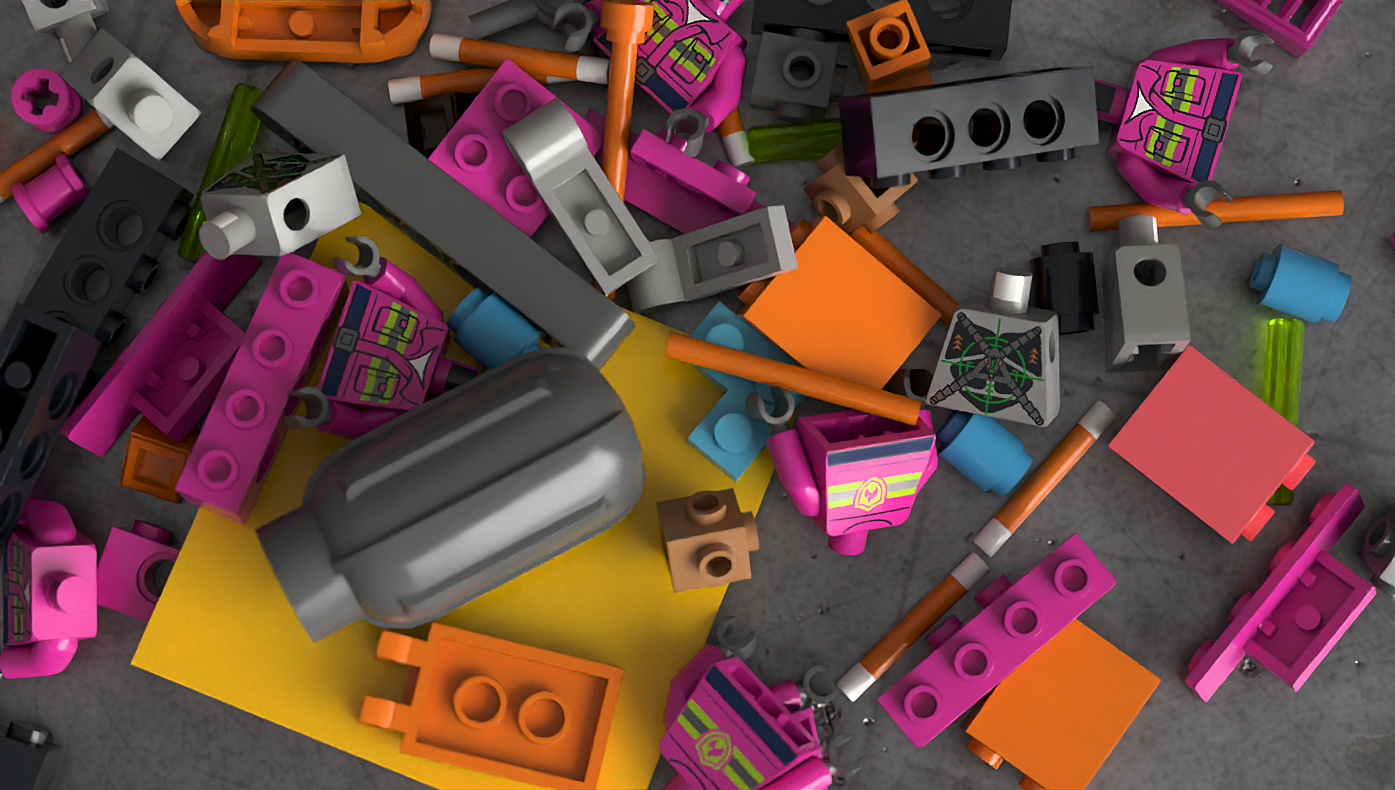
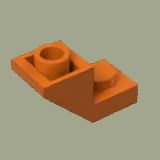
M908 0L897 1L846 22V28L865 93L934 84L928 71L931 54ZM916 124L914 125L912 130V142L914 146H916L919 138V131Z

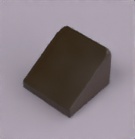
M451 92L404 104L409 145L428 159L477 95Z

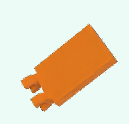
M434 622L431 623L427 641L382 630L374 660L410 667L402 701L400 704L365 695L358 724L404 733L399 750L401 754L552 790H596L624 669Z

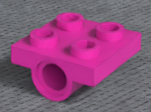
M506 58L428 157V160L531 238L550 212L512 155L501 132L556 98V96L510 59ZM563 103L580 128L587 142L588 149L594 157L603 145L604 135Z

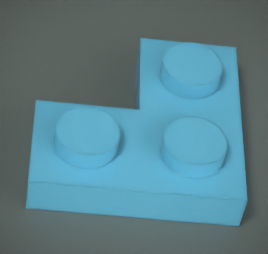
M720 301L690 335L693 338L798 366ZM691 364L725 394L689 435L686 443L736 483L766 447V439L772 436L768 424L756 422L749 417L745 403L747 396L750 393H759L764 401L765 410L770 415L775 409V399L771 393V386ZM788 391L794 398V413L807 396Z

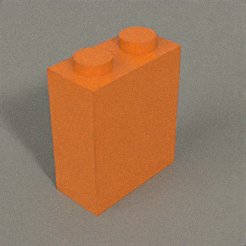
M814 216L809 223L800 218L789 229L798 269L742 286L736 297L743 303L736 310L735 314L801 368L882 389L942 314L827 216Z
M1075 619L979 699L959 727L972 736L966 748L996 770L1005 759L1023 772L1025 775L1018 785L1024 790H1085L1156 689L1161 679Z

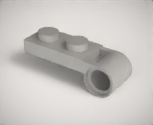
M557 97L501 132L512 155L602 294L605 296L659 262L660 258L589 151L587 142L577 123Z
M784 205L767 206L671 239L649 242L660 258L659 262L628 281L626 286L632 313L642 314L679 306L735 289L751 282L798 269Z

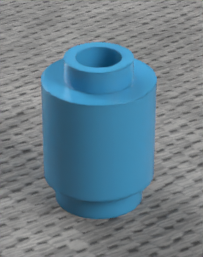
M1278 244L1272 254L1263 251L1259 256L1251 276L1250 287L1258 290V304L1314 324L1318 323L1321 319L1334 323L1340 316L1347 301L1352 277L1349 274L1340 272L1337 263L1283 244Z
M481 287L473 290L458 305L446 324L456 333L454 341L487 370L519 354L540 348L537 344L542 337V332L517 309L503 301L496 293L489 295Z
M954 410L936 433V437L943 442L937 454L983 492L991 489L1000 497L1005 496L1018 483L1033 461V457L1023 450L1025 443L990 416Z

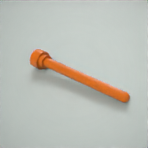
M602 0L600 26L607 28L606 40L612 41L601 169L624 203L638 44L644 43L645 32L652 31L654 4L640 0ZM592 278L591 285L598 291H600V289L598 288V286ZM616 290L606 295V297L614 301Z

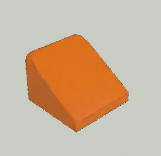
M143 415L130 431L119 484L180 504L183 497L175 490V487L200 435L201 429L193 427L185 438L178 443L164 434Z

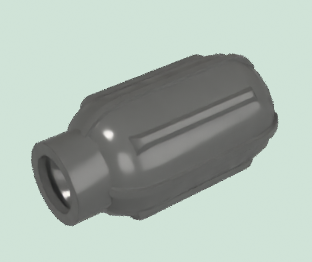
M541 347L519 354L345 443L323 459L306 485L302 506L255 529L285 595L314 643L360 619L381 628H412L444 616L608 530L627 516L642 494L646 478L643 452L634 424L625 405L600 370L585 355L568 348Z

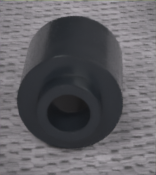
M1075 241L1042 245V257L1029 260L1030 272L1033 274L1032 292L1034 307L1057 313L1059 335L1094 331L1093 315L1099 314L1093 253L1080 252L1079 242Z

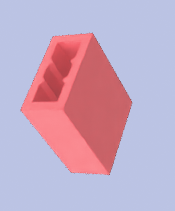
M1188 345L1108 445L1118 455L1232 544L1240 535H1243L1251 542L1275 513L1266 503L1281 484L1293 491L1316 463V460L1307 454L1314 445L1315 441L1191 345Z

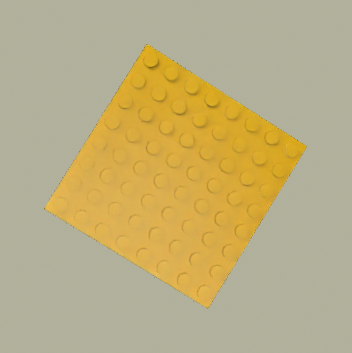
M358 202L361 215L319 237L309 260L335 271L337 270L333 266L334 257L344 258L351 262L353 266L357 264L360 257L358 248L353 243L348 242L345 239L346 236H365L372 239L379 249L380 257L388 259L412 276L443 311V323L445 325L458 305L475 290V288L363 203ZM344 274L349 290L354 280L364 283L363 275ZM620 307L632 319L635 328L601 368L600 372L617 392L632 419L643 452L646 478L639 500L629 514L611 528L436 620L412 628H381L360 619L314 643L285 595L264 553L255 529L302 506L307 482L321 461L351 440L319 431L316 426L304 429L289 428L246 526L202 507L199 508L130 664L438 790H552L401 754L399 750L404 733L358 724L365 695L400 704L402 701L410 667L374 660L382 630L427 641L432 622L624 669L596 790H647L661 755L659 744L667 732L663 719L671 680L704 647L729 585L728 582L722 586L703 587L674 593L663 554L656 502L687 497L701 491H718L733 488L741 513L752 511L755 519L775 466L768 445H766L735 483L686 443L689 435L725 392L691 364L664 356L671 331L690 336L689 334L637 313L633 314L632 311ZM343 310L308 387L316 389L318 387ZM449 328L451 339L445 358L479 368L478 375L488 371L454 341L456 333ZM542 340L537 344L540 348L549 347ZM302 400L296 415L305 418L307 407ZM799 407L787 421L790 429Z

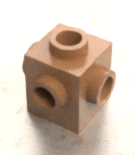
M841 142L815 163L822 173L804 187L803 190L814 202L817 214L819 216H827L848 235L862 225L871 234L900 211L894 201L913 186L918 179L913 173H910L911 184L872 188L871 177L846 176L843 144Z
M733 488L718 491H701L687 497L656 502L663 554L674 593L703 587H717L728 582L752 578L749 551L759 550L757 527L752 511L741 513Z

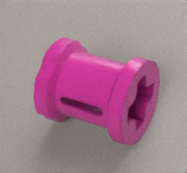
M34 68L24 72L15 81L11 91V102L15 112L25 122L33 124L38 130L47 134H58L80 119L83 113V100L76 93V90L59 74L46 68ZM52 92L59 97L56 106L47 105L43 111L37 107L39 98H49Z
M64 151L55 156V165L25 185L18 181L10 186L11 193L22 211L43 234L52 229V220L78 202L85 201L92 190L90 183L81 170Z

